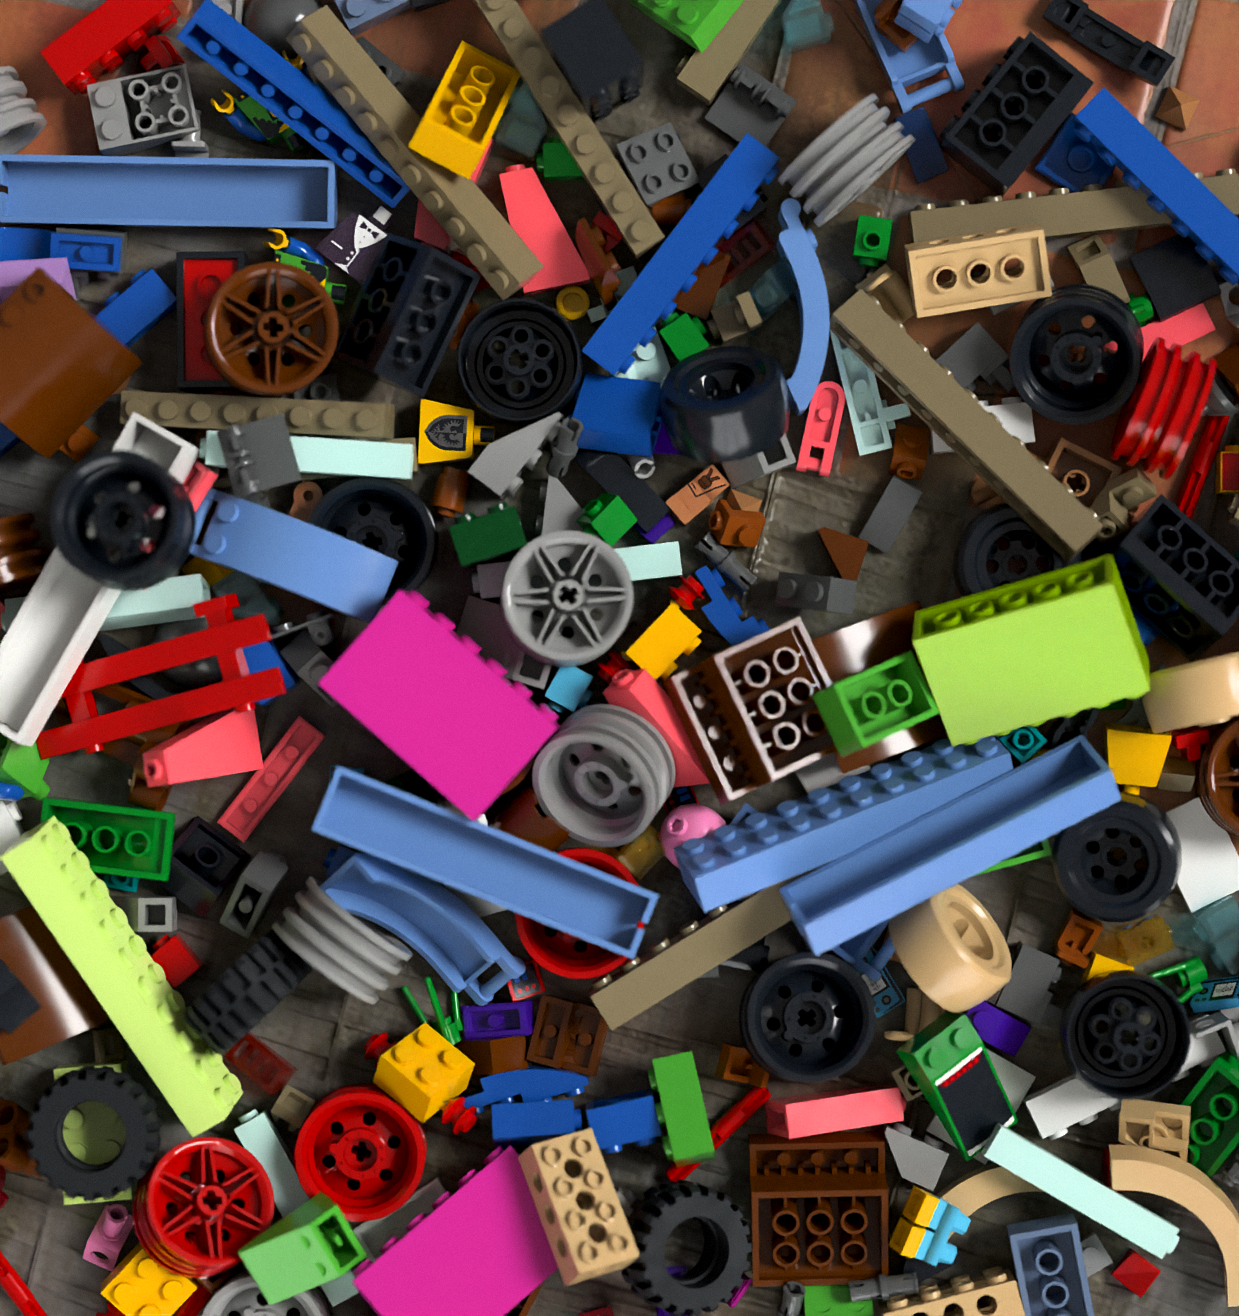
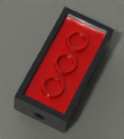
M244 251L176 252L177 388L182 391L237 390L222 379L212 366L205 349L203 330L208 307L217 291L233 274L249 266L248 255ZM233 323L230 326V331L233 335L239 336L243 333V327L239 323Z

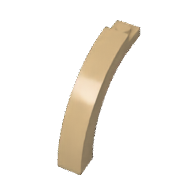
M1108 1145L1110 1178L1113 1191L1134 1190L1166 1197L1193 1212L1209 1228L1223 1254L1224 1289L1228 1307L1239 1306V1214L1227 1195L1205 1173L1176 1156L1142 1146Z
M992 1163L957 1178L939 1191L936 1196L949 1201L968 1217L980 1207L1003 1196L1029 1191H1045L999 1164Z

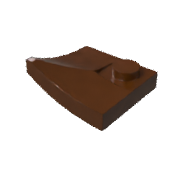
M718 252L707 267L701 264L694 274L698 279L687 294L681 291L673 301L677 304L676 309L707 321L731 256Z

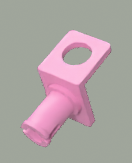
M120 1204L105 1206L87 1241L83 1254L84 1260L109 1271L114 1270L119 1253L134 1226L133 1216L128 1214L124 1206ZM93 1251L103 1253L108 1257V1260L97 1257Z

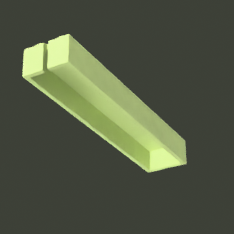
M52 816L24 833L0 858L193 1138L227 1118L233 1106L244 1093L241 1090L240 1081L226 1068L222 1062V1056L216 1054L185 1022L183 1013L187 1009L182 996L170 986L166 980L163 968L153 961L147 952L144 940L139 935H136L128 924L125 912L112 901L105 883L97 879L90 868L86 855L78 851L70 839L67 827L59 823L55 816Z

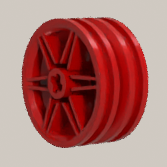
M1157 337L1142 361L1137 384L1123 405L1108 455L1109 458L1117 460L1121 455L1125 456L1124 463L1129 466L1135 465L1142 457L1144 472L1152 474L1158 469L1159 477L1168 480L1179 465L1197 427L1213 383L1217 360L1207 357L1204 362L1200 361L1201 354L1194 350L1182 359L1181 345L1173 343L1167 348L1165 347V339Z
M580 847L554 852L639 887L628 869L606 853ZM515 912L518 934L525 949L538 964L552 973L573 979L593 978L614 970L628 958L557 929L555 936L548 937L544 933L546 924ZM638 921L636 927L643 929L644 923ZM584 940L587 943L586 951L582 953L577 952L574 949L575 942Z
M358 1083L340 1087L316 1103L308 1114L298 1135L295 1147V1168L300 1184L310 1199L322 1191L338 1205L343 1216L348 1221L364 1222L385 1217L395 1212L409 1200L421 1180L427 1155L425 1129L423 1123L378 1085ZM367 1112H372L376 1116V1121L372 1125H367L363 1121V1116ZM340 1122L344 1128L341 1134L333 1133L331 1131L332 1123ZM398 1136L401 1144L397 1148L388 1145L389 1137ZM360 1142L367 1143L366 1148L371 1153L366 1151L365 1156L358 1155V1149L354 1148V1145L358 1147ZM332 1155L336 1161L335 1165L327 1167L323 1163V1157ZM390 1169L393 1177L390 1180L381 1179V1170ZM350 1179L359 1180L360 1187L352 1190L348 1187L347 1182Z
M216 1137L191 1139L170 1150L144 1175L137 1187L133 1200V1224L143 1249L159 1266L183 1277H212L227 1271L240 1262L242 1259L237 1251L270 1228L274 1215L272 1185L261 1163L242 1146ZM216 1171H221L224 1174L222 1183H217ZM183 1172L188 1173L191 1181L180 1178V1174ZM205 1198H206V1202H207L208 1204H212V1205H213V1208H212L211 1210H210L209 1205L203 1204L202 1201H203ZM232 1200H241L244 1205L243 1209L231 1203ZM167 1203L175 1205L174 1215H170L166 1211ZM221 1230H226L229 1233V1240L221 1241ZM185 1232L195 1236L196 1241L194 1243L188 1242L184 1237Z

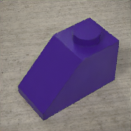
M986 1001L962 1012L967 1016L980 1039L1015 1057L1031 1030L1029 1026Z

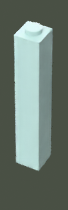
M207 430V438H201L200 458L205 459V465L208 467L227 468L217 435L218 431ZM290 436L300 473L412 481L414 446L412 444Z
M679 541L614 549L625 563L632 582L682 576ZM563 558L559 561L558 566L562 571L566 572L571 569V562L569 559ZM512 561L477 565L478 573H472L474 593H480L482 600L500 598L501 587ZM594 574L589 577L588 582L592 587L600 586L602 579L599 575ZM537 576L532 577L529 581L533 589L542 587V580Z
M201 574L170 577L146 590L121 591L99 631L197 619L193 604L210 600V584ZM27 597L5 599V611L1 613V625L6 633Z
M255 1108L238 1118L241 1124L237 1125L234 1131L243 1147L265 1169L272 1185L274 1203L284 1218L310 1200V1198L303 1190L298 1179L295 1159L267 1109L258 1113ZM355 1267L342 1276L321 1284L332 1307L359 1293L351 1284L356 1278L353 1274Z
M997 1123L981 1151L986 1158L1163 1259L1166 1253L1171 1254L1179 1241V1236L1177 1235L1179 1229L1171 1222L1121 1193L1113 1191L1112 1188L1000 1123Z

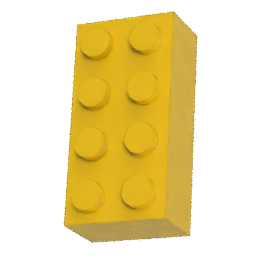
M462 40L408 147L450 169L452 172L470 179L519 80L520 75L517 70Z

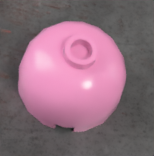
M697 803L678 806L669 812L661 824L659 843L662 853L674 866L679 868L673 848L683 845L689 839L702 838L715 832L719 827L726 826L725 820L711 808Z

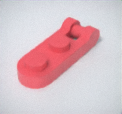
M833 381L820 383L810 401L796 471L806 473V470L819 472V476L829 478L845 404L843 388ZM811 447L824 449L822 459L809 456Z

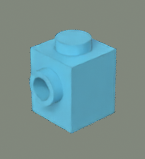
M575 666L560 667L544 695L550 699L547 705L564 715L568 709L575 712L577 707H585L593 693L587 689L593 676Z

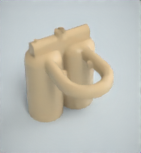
M886 263L872 273L870 271L866 274L867 278L856 284L855 288L857 291L862 289L867 295L874 296L880 302L882 310L891 318L904 323L915 315L912 309L910 288L898 272L891 270Z
M908 987L904 1031H884V1037L889 1040L909 1041L944 1013V1008L934 1002L921 988Z

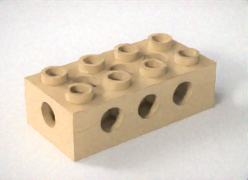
M1038 223L904 244L912 309L917 318L1052 296L1044 229ZM1017 258L1019 260L1018 266L1014 270L1004 271V265L1009 259ZM985 264V270L980 276H970L973 266ZM944 269L952 270L951 277L947 281H936L940 271Z
M592 1128L533 1144L518 1157L565 1286L625 1268L640 1257Z
M1001 1266L983 1270V1276L970 1279L969 1275H961L950 1279V1284L937 1287L936 1283L926 1284L919 1287V1294L889 1297L888 1301L878 1302L882 1316H913L917 1312H924V1316H1025L1016 1280L1009 1269L1003 1270ZM990 1295L985 1303H977L981 1296ZM957 1304L953 1311L944 1312L947 1305Z

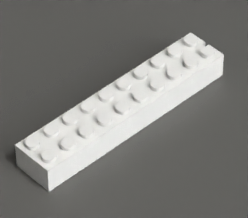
M135 412L131 415L112 449L132 451L150 458L175 476L182 485L200 455V449ZM139 483L129 485L131 494H135L140 490ZM105 492L97 495V504L107 496ZM162 506L153 515L154 518H159L163 515L164 509ZM128 518V525L123 526V528L128 530L129 523L134 522L133 519ZM90 525L87 528V536L90 538L94 537L97 531L94 525ZM151 539L143 540L145 544V549L148 546ZM57 546L0 644V733L19 744L30 747L35 743L121 593V590L106 587L74 569L62 557ZM120 550L110 558L113 562L120 559Z

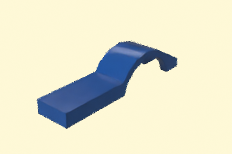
M0 226V261L67 257L69 268L114 272H120L122 236L53 232L36 228Z

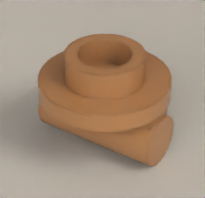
M982 478L973 484L971 498L980 509L985 510L1003 502V499Z

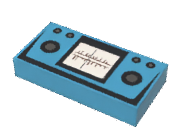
M873 946L862 959L868 964L877 954ZM842 959L853 967L866 982L873 997L877 1018L906 1001L885 966L880 972L882 976L876 983L849 962Z
M1239 976L1201 982L1203 990L1194 994L1190 1002L1194 1013L1238 1008Z

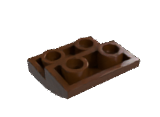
M585 217L578 220L576 226L575 247L607 311H609L618 303L614 293L619 290L617 286L622 284L616 274V271L621 268L611 251L605 253L602 245L606 244L607 241L599 227L596 225L591 228Z

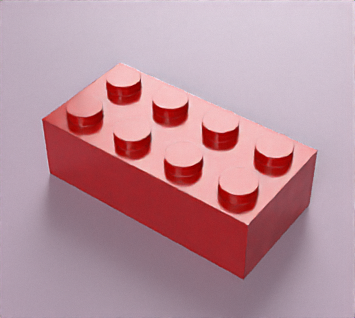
M107 0L41 50L40 53L74 95L79 92L85 94L88 92L86 85L98 83L96 79L105 72L111 74L118 70L124 64L123 59L133 51L136 54L146 48L144 43L159 31L165 33L173 28L178 22L176 18L181 13L172 0Z

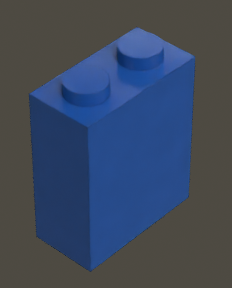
M586 373L582 386H579L575 393L576 406L574 412L568 415L569 423L571 417H574L583 424V431L576 446L583 449L652 457L663 422L659 391L661 382Z
M573 1100L491 1104L493 1140L496 1149L499 1146L503 1150L510 1146L513 1149H527L533 1144L583 1130L581 1109H575Z

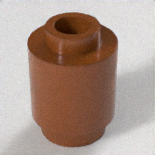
M678 192L659 200L658 204L647 209L658 226H677L693 205V199H687L686 192Z
M443 467L442 474H438L430 503L431 506L436 507V514L454 518L455 513H463L471 484L468 481V472L451 467Z

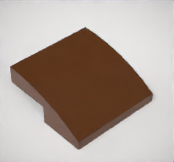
M542 994L526 1060L594 1077L597 1075L608 1024L596 1006Z

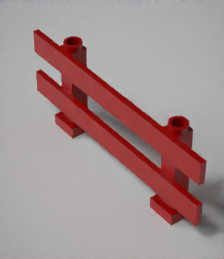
M233 593L193 604L196 618L205 616L209 629L84 663L82 659L60 697H65L72 723L40 732L36 743L41 760L79 749H84L85 755L104 750L103 743L234 707L236 714L255 709L256 701L287 693L279 666L250 674L243 652L244 647L272 640L265 614L235 621L231 608L240 606L237 594ZM211 656H217L224 682L104 715H98L92 689Z

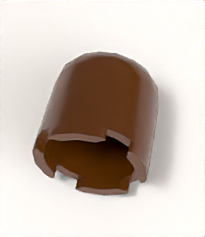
M531 784L491 824V827L551 852L555 851L570 838L568 836L570 832L564 826L543 812Z

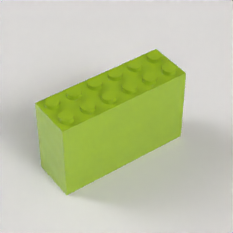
M1112 554L915 611L913 644L952 746L960 744L971 745L984 737L991 735L1003 736L1016 728L1023 726L1035 727L1048 719L1059 716L1063 718L1070 717L1080 710L1091 707L1102 708L1109 705L1112 701L1123 698L1134 699L1150 691L1149 659Z

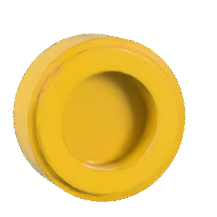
M568 286L562 289L556 298L557 311L568 320H579L589 310V297L580 287Z

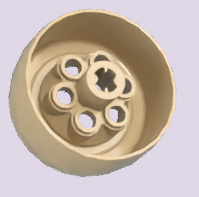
M1239 652L1150 673V691L1142 695V701L1153 733L1170 731L1199 724V727L1229 721L1230 716L1239 715Z
M956 884L889 919L890 937L903 966L921 990L944 1009L955 1013H962L987 1000L1009 982L1012 975V960L1007 943L989 912L961 885Z

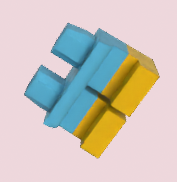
M913 1186L902 1212L911 1221L900 1217L889 1246L901 1255L910 1258L914 1257L934 1266H937L938 1262L952 1264L957 1254V1247L948 1243L947 1240L951 1231L963 1235L970 1224V1218L961 1213L960 1209L949 1201Z

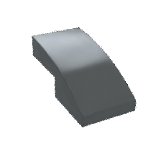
M893 475L862 529L859 538L869 541V544L888 554L922 495L923 490Z

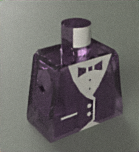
M380 205L377 206L368 220L354 211L322 240L315 249L324 258L363 286L385 240L386 234L384 231L395 217Z

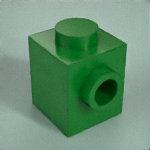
M552 137L549 139L550 143H543V152L537 153V172L544 173L545 182L585 180L559 137Z
M864 215L858 216L851 259L859 260V266L878 268L879 263L885 264L888 255L892 219Z
M676 312L666 321L664 320L660 323L663 329L659 331L658 335L678 363L695 353L709 349L710 345L703 337L707 331L697 316L691 319L687 312L682 316H679Z
M602 493L598 498L588 502L582 510L583 514L576 520L583 529L581 532L601 539L610 547L638 521L618 495Z

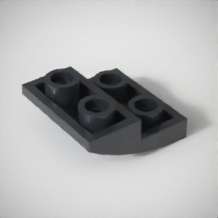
M1177 234L1129 257L1130 264L1143 285L1145 294L1149 298L1160 323L1221 294V289L1208 261L1198 254L1195 250L1197 244L1188 235L1183 238Z

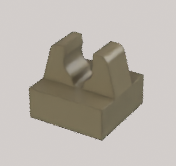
M287 1084L270 1111L272 1112V1120L277 1122L279 1118H282L291 1123L288 1127V1130L291 1132L297 1128L300 1129L316 1101Z

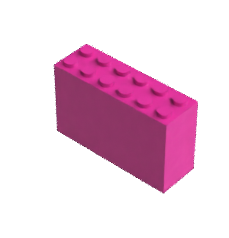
M412 589L410 592L399 590L318 684L469 818L476 821L559 729L560 725L556 722L559 716L546 704L543 703L537 706L529 699L533 693L520 681H515L512 684L504 676L507 670L495 659L489 658L486 661L478 654L482 648L469 636L463 635L460 638L452 630L456 625L444 614L437 612L434 615L427 609L430 602L418 591Z
M499 1146L484 1159L483 1163L486 1167L478 1173L475 1169H472L457 1183L460 1189L455 1194L451 1195L449 1191L445 1192L433 1203L431 1207L434 1211L428 1217H425L422 1213L406 1226L407 1235L401 1240L395 1235L380 1248L379 1252L382 1256L373 1263L368 1258L353 1271L356 1278L351 1284L378 1316H504L558 1269L518 1160L519 1155L511 1146L505 1151Z

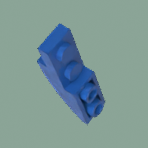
M707 565L694 572L711 600L710 603L700 608L716 631L732 647L770 630L763 618L756 621L755 617L751 616L741 622L738 616L742 615L743 612L734 597L732 596L727 599L721 590V587L726 584L716 568L709 570Z
M528 1066L524 1069L518 1068L494 1075L483 1074L480 1076L483 1089L460 1097L466 1099L464 1107L468 1109L475 1106L477 1108L475 1115H478L485 1111L483 1106L494 1102L497 1104L515 1102L517 1100L515 1095L520 1093L523 1102L553 1101V1096L562 1093L565 1094L566 1098L572 1097L585 1091L583 1086L589 1084L588 1075L563 1068Z

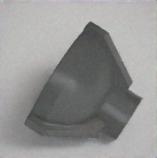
M1215 373L1201 417L1207 414L1208 416H1233L1239 412L1238 404L1223 380Z

